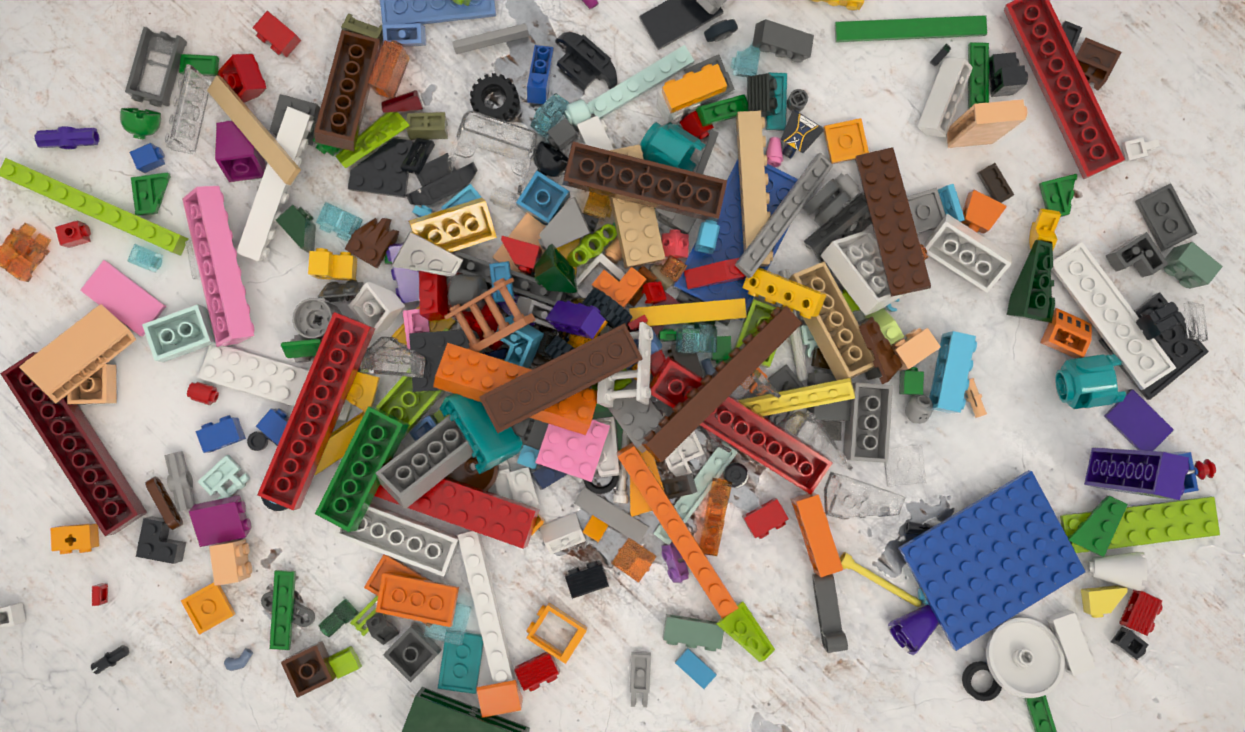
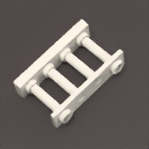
M644 322L639 323V331L629 332L633 340L639 339L638 350L643 360L638 362V370L619 371L598 382L597 404L604 407H613L615 399L636 397V401L649 405V398L651 397L649 386L653 331L652 327ZM605 326L600 335L612 330V328ZM637 378V389L614 391V381L616 379Z

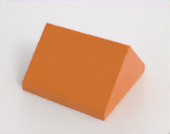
M516 680L477 687L482 718L520 711L522 708L523 697Z

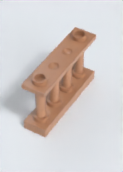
M502 278L494 282L495 287L462 306L460 304L453 306L449 309L450 313L444 316L446 320L453 316L456 317L470 342L469 350L479 352L536 320L532 313L524 316L523 313L521 314L506 287L514 282L513 278L506 281ZM498 290L514 316V323L511 325L505 321L491 296ZM483 299L486 301L499 325V331L496 333L494 330L491 331L476 304ZM467 308L471 309L484 333V340L482 341L475 337L462 313Z

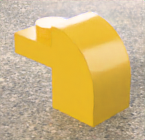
M1040 208L1036 222H1032L1030 229V249H1032L1035 240L1052 243L1054 250L1058 240L1055 229L1061 217L1059 211Z

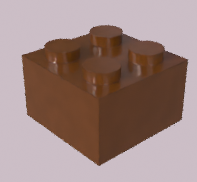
M323 641L281 661V665L297 698L336 678L328 662L329 654Z

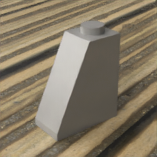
M576 197L570 198L539 234L541 238L538 240L543 250L547 249L551 244L559 248L591 233Z

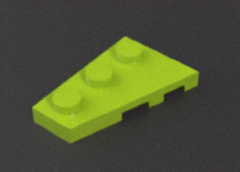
M743 601L739 602L737 610L721 618L716 624L759 662L765 661L775 651V648Z

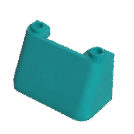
M451 394L444 399L439 409L444 417L451 415L449 419L451 421L455 420L474 451L472 453L473 458L477 457L478 464L475 465V468L479 474L519 454L523 445L521 438L514 433L511 427L497 433L482 402L458 394Z

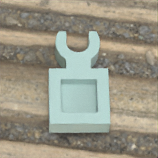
M801 325L803 345H808L805 354L810 358L812 357L811 351L814 347H819L808 326Z

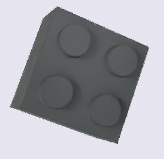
M280 94L269 131L275 136L278 135L287 107H292L314 116V128L312 132H308L306 138L308 139V145L313 146L314 130L320 111L319 105Z
M414 623L383 656L411 683L442 649Z

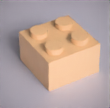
M921 328L914 329L905 335L906 339L903 338L891 345L894 353L901 360L902 367L899 371L910 369L941 348L928 328L922 330Z
M105 364L67 394V404L117 403L116 365Z
M246 539L227 541L209 546L215 586L236 583L251 577L252 565L248 560L250 549Z

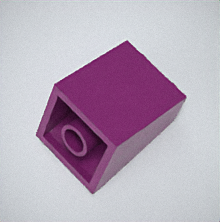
M233 121L216 123L215 160L228 182L262 178L266 169L265 159Z

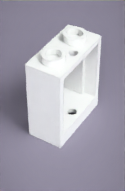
M601 253L576 280L577 292L571 294L579 301L581 298L584 300L587 297L578 286L599 264L618 281L625 274Z

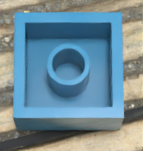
M536 171L516 204L523 211L548 225L562 209L570 197V192Z

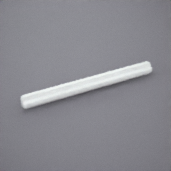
M789 269L779 272V275L787 279L791 277ZM794 309L793 313L798 318L797 310ZM799 326L790 335L797 378L802 382L808 380V371Z

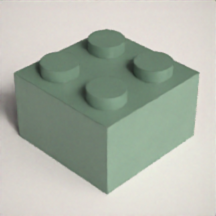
M1190 242L1174 247L1165 258L1168 265L1164 267V271L1168 275L1177 278L1183 287L1191 289L1208 285L1223 266L1195 243Z

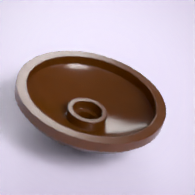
M471 456L446 476L488 491L498 477L499 464L479 474L477 469L472 470L470 467L472 463L478 464L477 457L473 458Z

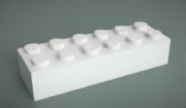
M371 503L357 531L347 532L337 526L334 534L337 537L443 577L448 573L459 544L458 536Z

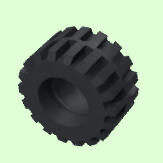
M492 73V77H489L486 74L484 75L485 79L479 78L477 80L478 84H473V91H470V103L476 116L483 123L487 124L488 122L490 126H494V124L502 126L503 122L507 124L510 118H515V112L518 113V105H520L518 92L514 83L512 84L509 78L505 79L504 75L500 74L498 77L496 73ZM492 92H501L506 96V100L499 108H488L484 104L487 95Z

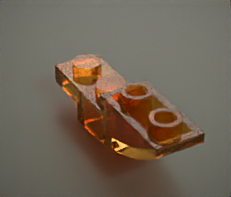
M717 478L712 479L699 546L706 555H718L732 487L731 481Z

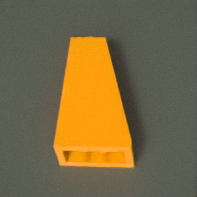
M647 450L643 453L640 452L663 488L654 457ZM630 477L631 517L652 511Z

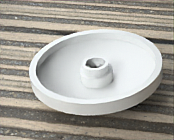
M1014 618L1005 621L994 629L987 642L986 659L988 668L995 681L1010 694L1021 698L1041 697L1054 690L1061 681L1065 666L1063 650L1053 632L1042 623L1029 618Z

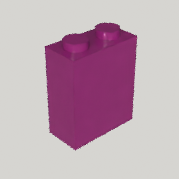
M240 495L194 504L189 510L200 547L246 538L251 530V521L246 517V505L244 501H241Z

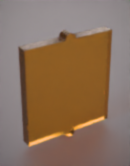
M628 538L622 548L618 549V554L611 564L639 583L644 574L650 571L649 567L657 556L631 538Z

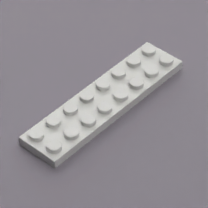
M1082 242L1053 261L1052 271L1112 352L1120 359L1121 364L1141 390L1176 369L1154 338L1151 340L1145 338L1142 333L1143 330H1140L1136 324V320L1139 317Z
M216 343L209 345L198 378L295 406L309 371L227 346L217 347ZM345 400L338 420L345 422L348 420L352 404Z

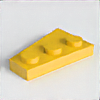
M357 372L346 400L363 410V412H366L368 406L373 407L380 377Z

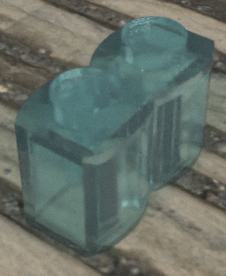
M325 202L316 223L321 225L319 229L330 233L332 230L338 233L336 237L347 241L348 238L351 239L354 231L360 228L363 220Z
M683 324V328L676 329V352H717L718 329L712 328L710 324H700V328H694L692 324Z

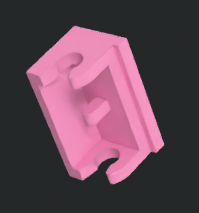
M420 309L403 311L408 350H410L409 333L430 332L429 320L420 315Z

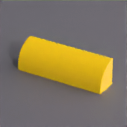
M361 412L332 432L314 475H317L344 456L365 412Z

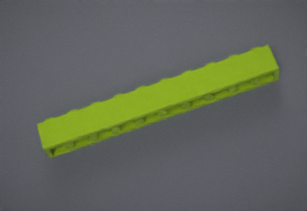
M5 158L0 168V177L177 255H182L189 238L10 159Z

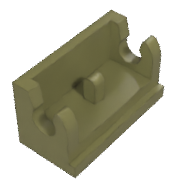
M352 14L346 16L341 26L342 30L380 39L381 47L383 42L382 25L376 27L356 20L352 17Z
M445 112L407 113V123L410 126L406 128L410 140H416V138L427 140L448 139L446 129L448 123Z

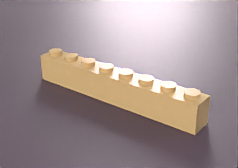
M761 111L738 112L736 115L744 252L771 217L770 211L767 212V204H769L770 198L769 192L766 193L765 186L768 185V174H765L764 166H767V155L763 153V147H766V137L762 136V129L765 128V118L761 117ZM772 250L759 267H768L770 261H773Z

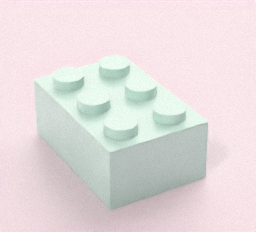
M195 305L142 324L155 361L165 362L216 343L207 309L201 305Z

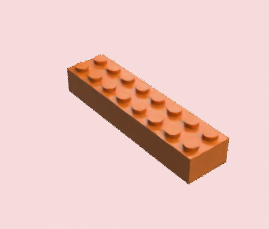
M447 343L435 375L433 387L481 402L480 396L531 371V369ZM586 388L529 418L586 435L597 403V390Z

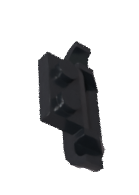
M565 32L555 40L557 44L560 42L567 47V53L557 61V66L584 90L595 79L601 80L603 78L607 82L609 89L617 85V73L611 58L584 34L581 36L577 33Z
M446 153L423 166L420 174H416L422 187L407 194L406 197L410 204H434L464 189L478 170L474 162L456 170L449 154Z

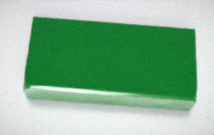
M322 340L282 342L281 347L287 358L316 356Z

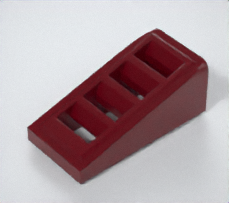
M417 90L381 103L383 113L423 109V104Z

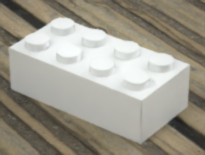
M946 214L926 240L923 247L924 253L987 293L1012 264V255L949 214Z

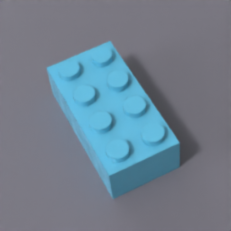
M955 331L942 334L941 348H939L929 396L933 403V410L961 413V410L964 409L966 403L964 394L969 387L968 374L973 368L972 354L977 348L976 336Z

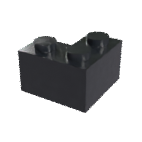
M1016 52L993 54L989 58L991 97L1014 95L1027 84L1028 73L1025 71V65L1019 66Z
M146 517L143 518L135 557L171 564L182 562L186 542L168 539L170 528L163 518Z

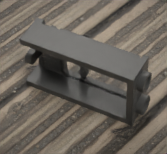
M143 27L125 90L127 94L132 96V100L141 103L145 100L156 107H161L162 105L169 107L181 54H183L184 48L187 45L185 39L179 35L173 38L160 31V34L154 33L148 27Z

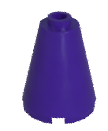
M925 605L892 620L888 626L892 627L889 631L901 648L906 646L909 649L907 653L915 655L937 628L939 622L930 605Z

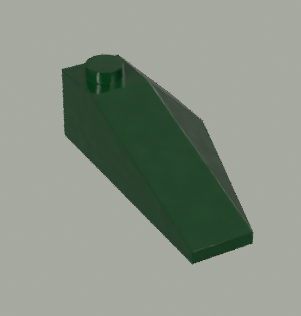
M1035 240L1010 295L1007 310L1008 316L1052 323L1055 308V297H1052L1054 280H1051V269L1053 268L1052 243Z

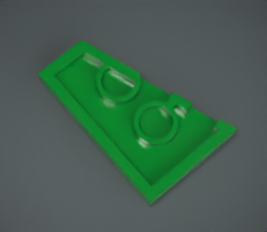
M1107 495L1091 512L1092 514L1078 526V529L1068 536V541L1104 557L1128 504Z

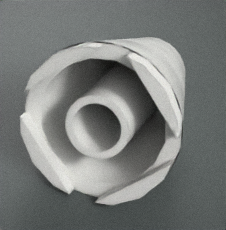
M1144 552L1093 557L1092 561L1088 563V572L1092 573V577L1136 591H1143L1145 586H1142V580L1147 581V559L1142 558L1145 555Z

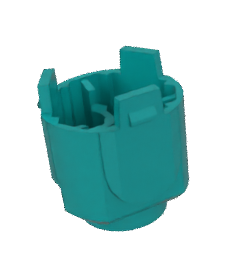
M655 122L646 132L640 146L644 160L693 172L697 165L690 158L696 148L701 151L705 148L706 144L678 125L671 122L660 125Z
M1101 354L1066 360L1061 370H1058L1055 376L1056 389L1060 400L1063 403H1067L1073 409L1092 408L1123 402L1127 394L1125 391L1118 392L1117 377L1113 367L1121 365L1120 359L1115 354Z

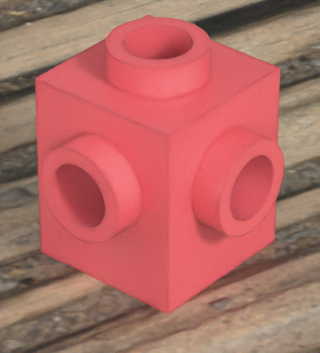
M672 229L669 233L662 234L665 257L672 259L687 258L689 234L681 233V230Z

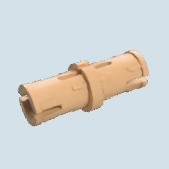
M974 378L969 379V387L966 391L968 396L966 399L967 402H970L975 418L986 415L987 412L981 400L982 394H979Z

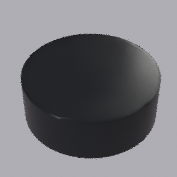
M253 432L248 436L247 444L250 449L260 451L267 447L268 439L264 436L263 432Z

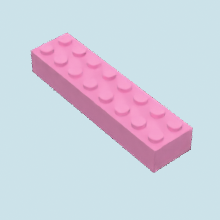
M219 186L196 187L182 200L216 346L239 344L254 336V325L250 320V307L246 303V290L244 285H242L241 269L236 260L237 251L232 243L233 235L228 225V213L225 211L223 204L224 196Z

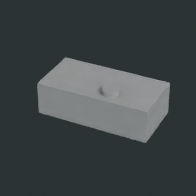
M852 383L855 399H851L850 421H845L843 459L888 463L893 385Z

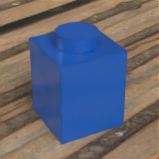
M152 143L130 151L136 169L143 173L165 165L163 159L165 155L162 149Z

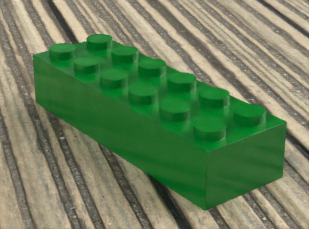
M368 406L315 515L347 532L357 531L380 485L376 472L393 459L410 424L377 407Z

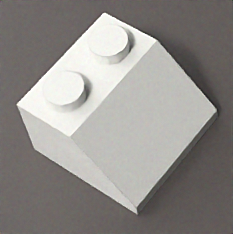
M366 282L350 303L349 308L361 323L376 328L374 334H377L390 327L405 308V305L393 291L374 283Z

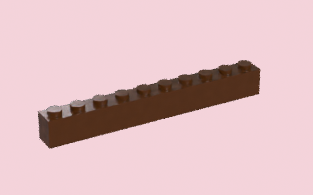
M787 306L773 309L770 312L771 317L767 321L763 320L756 326L757 331L754 334H748L742 340L743 344L739 348L735 347L728 354L730 357L725 362L721 361L715 366L714 369L716 371L712 375L708 374L700 381L702 384L700 387L692 389L686 395L688 398L683 403L679 402L672 409L673 413L669 417L665 416L658 422L659 427L655 431L651 430L644 436L645 440L641 444L658 462H663L802 324Z

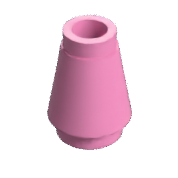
M778 137L769 139L766 151L767 164L773 167H779L781 162H783L781 139Z

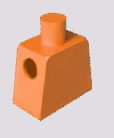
M973 190L967 195L963 208L965 220L961 223L977 233L984 234L992 228L1007 206Z

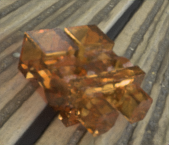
M26 222L19 229L13 228L0 246V267L4 268L18 280L29 282L33 277L31 274L37 265L50 252L47 247L51 239L42 233H39L33 239L32 235L37 229Z

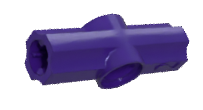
M62 126L58 127L57 130H40L34 135L35 142L39 148L59 147L61 149H76L77 146H94L100 142L96 128L76 129L74 127Z

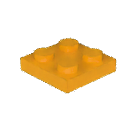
M861 118L823 127L825 128L824 135L831 164L854 160L857 155L869 153Z
M214 582L181 600L199 635L236 615L221 586H215Z

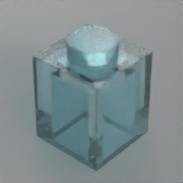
M134 244L127 261L156 273L157 269L162 265L163 255Z

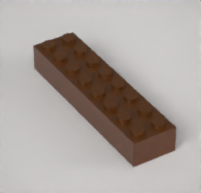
M572 142L562 185L702 220L717 221L721 212L727 180Z

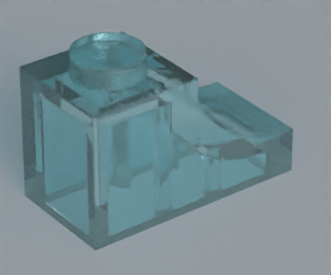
M751 44L746 50L737 51L736 56L731 59L730 68L733 69V75L748 77L757 74L760 57L759 48L753 47Z
M555 93L537 109L530 127L546 137L548 135L547 131L558 123L566 110V106L570 103Z

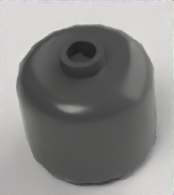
M455 275L449 285L448 297L451 307L457 304L462 306L488 291L485 279L480 275ZM484 299L476 303L480 311L486 303ZM470 308L464 310L465 312H472Z

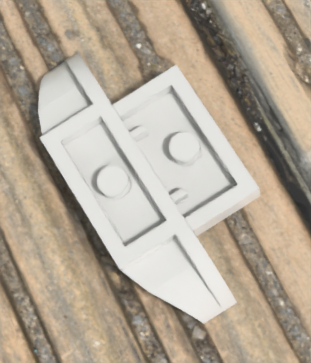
M664 409L659 410L663 417L667 416ZM695 431L665 459L669 470L676 477L692 473L687 461L704 454Z
M508 459L500 463L498 477L494 483L497 495L528 506L538 505L539 500L530 468L526 467L511 472Z

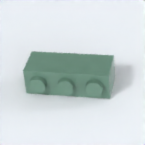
M666 614L663 640L670 645L683 643L689 648L702 646L705 647V650L716 651V649L722 648L724 630L715 621Z

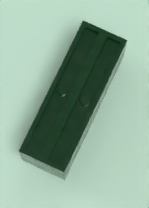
M421 687L415 695L402 732H529L530 727L498 715L482 718L480 708Z

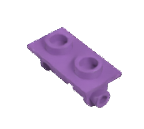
M674 543L662 545V557L667 563L668 576L672 582L681 583L683 580L689 579L686 562H678V559L683 557Z

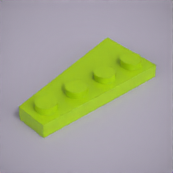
M387 112L358 136L354 151L343 149L335 157L347 168L410 125L398 112Z

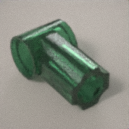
M346 598L318 625L320 631L329 638L344 624L346 625L359 612Z

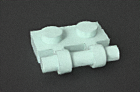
M226 455L198 483L210 496L218 492L221 495L218 499L232 497L237 490L245 487L250 477L245 473L239 478L236 474L241 468L229 455ZM231 480L234 484L225 489L224 485Z

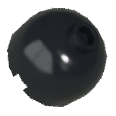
M541 141L534 151L533 161L538 168L536 171L545 176L559 177L565 173L568 157L563 152L553 149L550 143Z

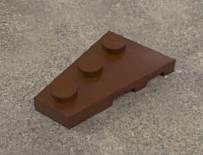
M870 317L859 326L867 349L873 352L875 368L879 367L882 377L879 379L882 384H885L897 373L902 364L900 358L891 348L889 340L881 332L879 324L875 322L873 317Z

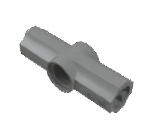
M183 451L164 455L169 473L167 485L169 490L173 492L177 512L191 509L195 504L191 489L193 487V478L191 473L187 471Z

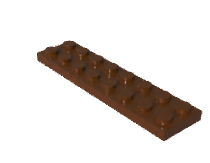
M894 148L855 156L891 297L930 289V279Z
M624 323L489 391L479 398L497 433H500L643 360Z

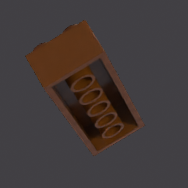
M341 30L314 130L316 143L350 151L355 150L380 52V39Z

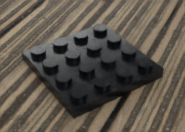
M1159 292L1134 312L1140 319L1142 312L1150 308L1154 311V306L1161 302H1164L1166 305L1168 301ZM1185 322L1154 338L1176 367L1167 375L1141 390L1122 364L1119 365L1147 400H1151L1209 352ZM1103 338L1098 340L1110 355L1114 354Z

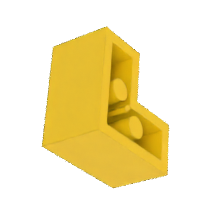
M316 248V251H309L308 275L326 280H356L357 258L352 256V253L340 252V255H333V252L324 248Z

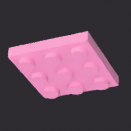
M592 420L586 435L548 424L535 463L592 482L610 426Z

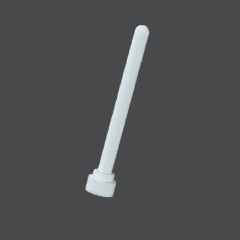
M624 430L621 449L630 443V439ZM621 461L618 490L613 494V502L628 503L629 495L625 491L627 471Z

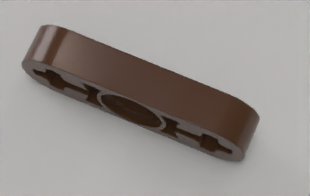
M155 476L146 481V488L167 526L174 530L183 525L182 518L161 480Z

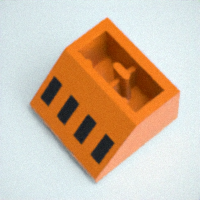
M1055 308L1052 323H1048L1040 343L1073 358H1082L1085 356L1092 340V324Z

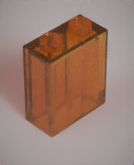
M384 40L368 82L377 95L388 99L396 96L410 59L402 44L397 41L391 40L389 42Z

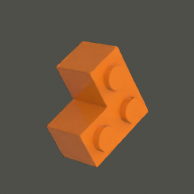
M633 267L628 270L620 281L603 270L592 283V288L595 287L603 291L625 308L646 283L647 279Z

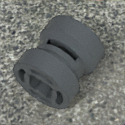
M802 89L793 90L787 100L788 109L801 112L808 102L807 93Z

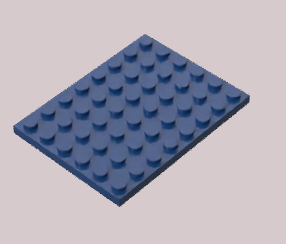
M1029 470L898 547L955 651L1086 572L1036 477Z

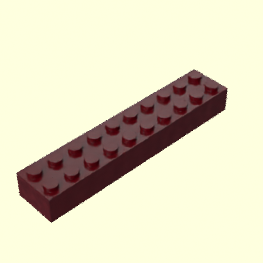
M32 352L0 374L104 536L114 535L145 515L147 511L78 404H67V395L55 404L19 368L38 353Z

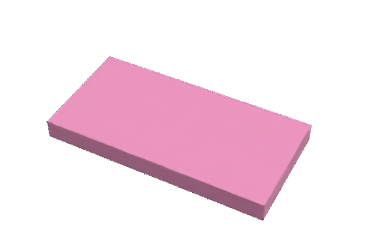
M106 260L102 261L80 290L97 304H102L118 320L142 337L145 335L142 324L156 320L166 308L163 303Z

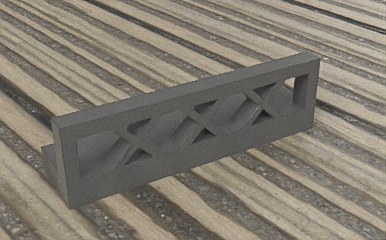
M861 193L832 220L827 221L804 240L806 247L815 253L820 263L825 262L821 257L820 251L829 246L832 241H835L840 234H843L842 238L862 232L872 224L870 217L864 219L869 211L865 195ZM858 222L856 228L850 231L851 225Z

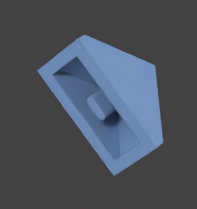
M428 415L409 433L414 441H417L439 423L434 415Z

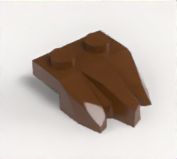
M1087 37L1083 41L1076 57L1088 83L1093 82L1094 88L1097 91L1108 80L1122 52Z
M374 218L354 231L345 250L373 267L379 268L387 250H389L388 247L396 244L399 231H389L392 219L382 218L377 223V219Z

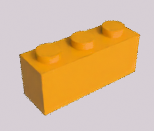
M708 64L702 67L699 72H689L683 75L682 79L667 81L664 83L665 86H662V94L670 113H674L725 92L727 84L719 65L712 66V64Z

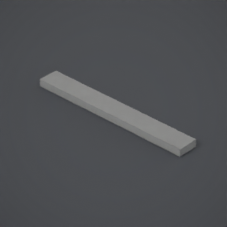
M818 153L736 262L735 266L746 277L750 278L753 276L833 167L822 153Z

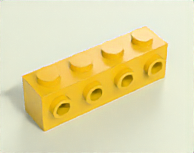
M760 267L752 277H746L742 287L748 290V294L759 297L761 295L765 297L766 302L783 304L782 307L787 306L792 312L795 309L800 312V316L811 319V316L817 317L827 295Z

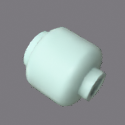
M582 99L568 104L564 111L568 122L576 128L577 124L590 119L591 114H594L591 104H586Z

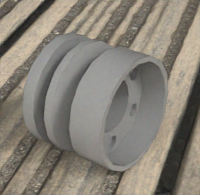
M309 298L296 306L292 322L295 330L301 336L308 339L322 340L333 313L341 314V311L329 302L318 298Z

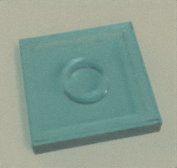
M456 603L452 627L427 623L424 636L462 646L472 607Z

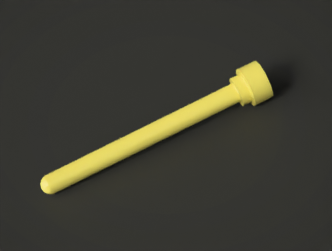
M844 552L841 555L840 561L843 569H852L916 607L921 606L919 599L857 564L848 553Z

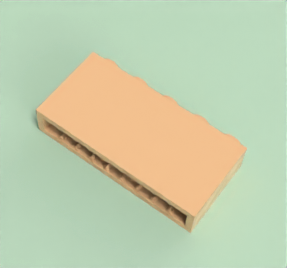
M1024 99L974 104L950 125L947 132L948 148L995 143L1026 120L1027 107L1024 106Z
M100 304L68 330L60 334L55 340L43 347L42 350L28 359L19 368L56 404L133 343L136 338L122 322Z

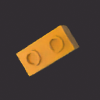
M97 523L50 528L51 551L69 554L73 553L72 550L79 549V553L91 552L94 547H99Z

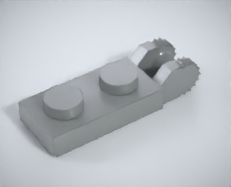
M631 652V707L636 705V693H643L642 705L644 708H647L648 693L650 691L651 652Z

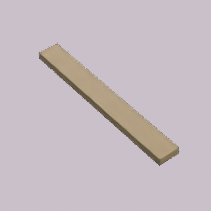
M216 75L207 89L208 93L283 182L291 185L301 169L226 81Z

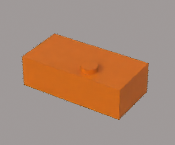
M808 493L792 498V506L814 573L824 577L842 571L843 567L819 494L812 493L810 495Z

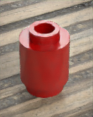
M192 382L187 390V397L206 405L215 403L219 396L216 387L200 382Z

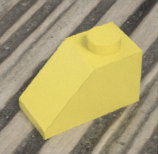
M1114 585L1081 589L1083 611L1093 618L1104 617V614L1111 613L1128 592L1127 588Z

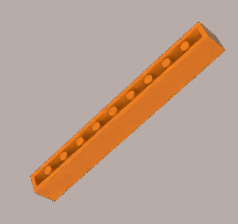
M630 443L616 452L622 465L721 618L737 610L738 606L638 449L633 443Z

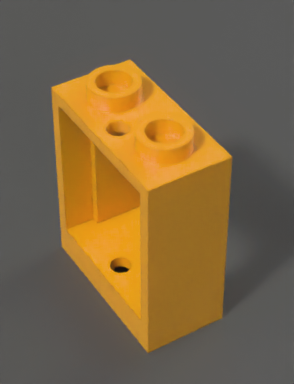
M548 602L547 606L542 605L537 615L539 618L536 623L532 621L526 632L529 633L527 639L566 664L585 635L587 627ZM549 611L577 628L563 652L535 634Z

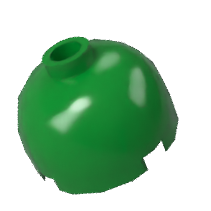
M121 108L120 123L124 130L134 134L133 138L146 139V136L153 135L160 128L161 113L148 109L143 111L138 110V108Z

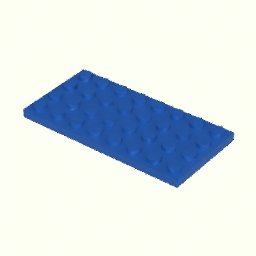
M737 160L727 179L720 216L716 221L720 229L713 254L695 251L694 244L673 287L703 302L745 298L747 312L754 296L748 294V290L742 288L745 279L687 290L684 270L740 258L744 253L739 165ZM767 164V166H764L765 174H768V185H765L766 193L769 192L770 198L769 204H767V212L770 211L772 215L798 179ZM787 230L784 232V234H783V235L781 236V238L778 240V242L776 243V245L773 247V249H772V251H773V258H774V256H775V254H776V252H777V250H778V248H779V246H780V244H781V242H782V240H783V238H784V236H785ZM769 266L760 268L768 270Z

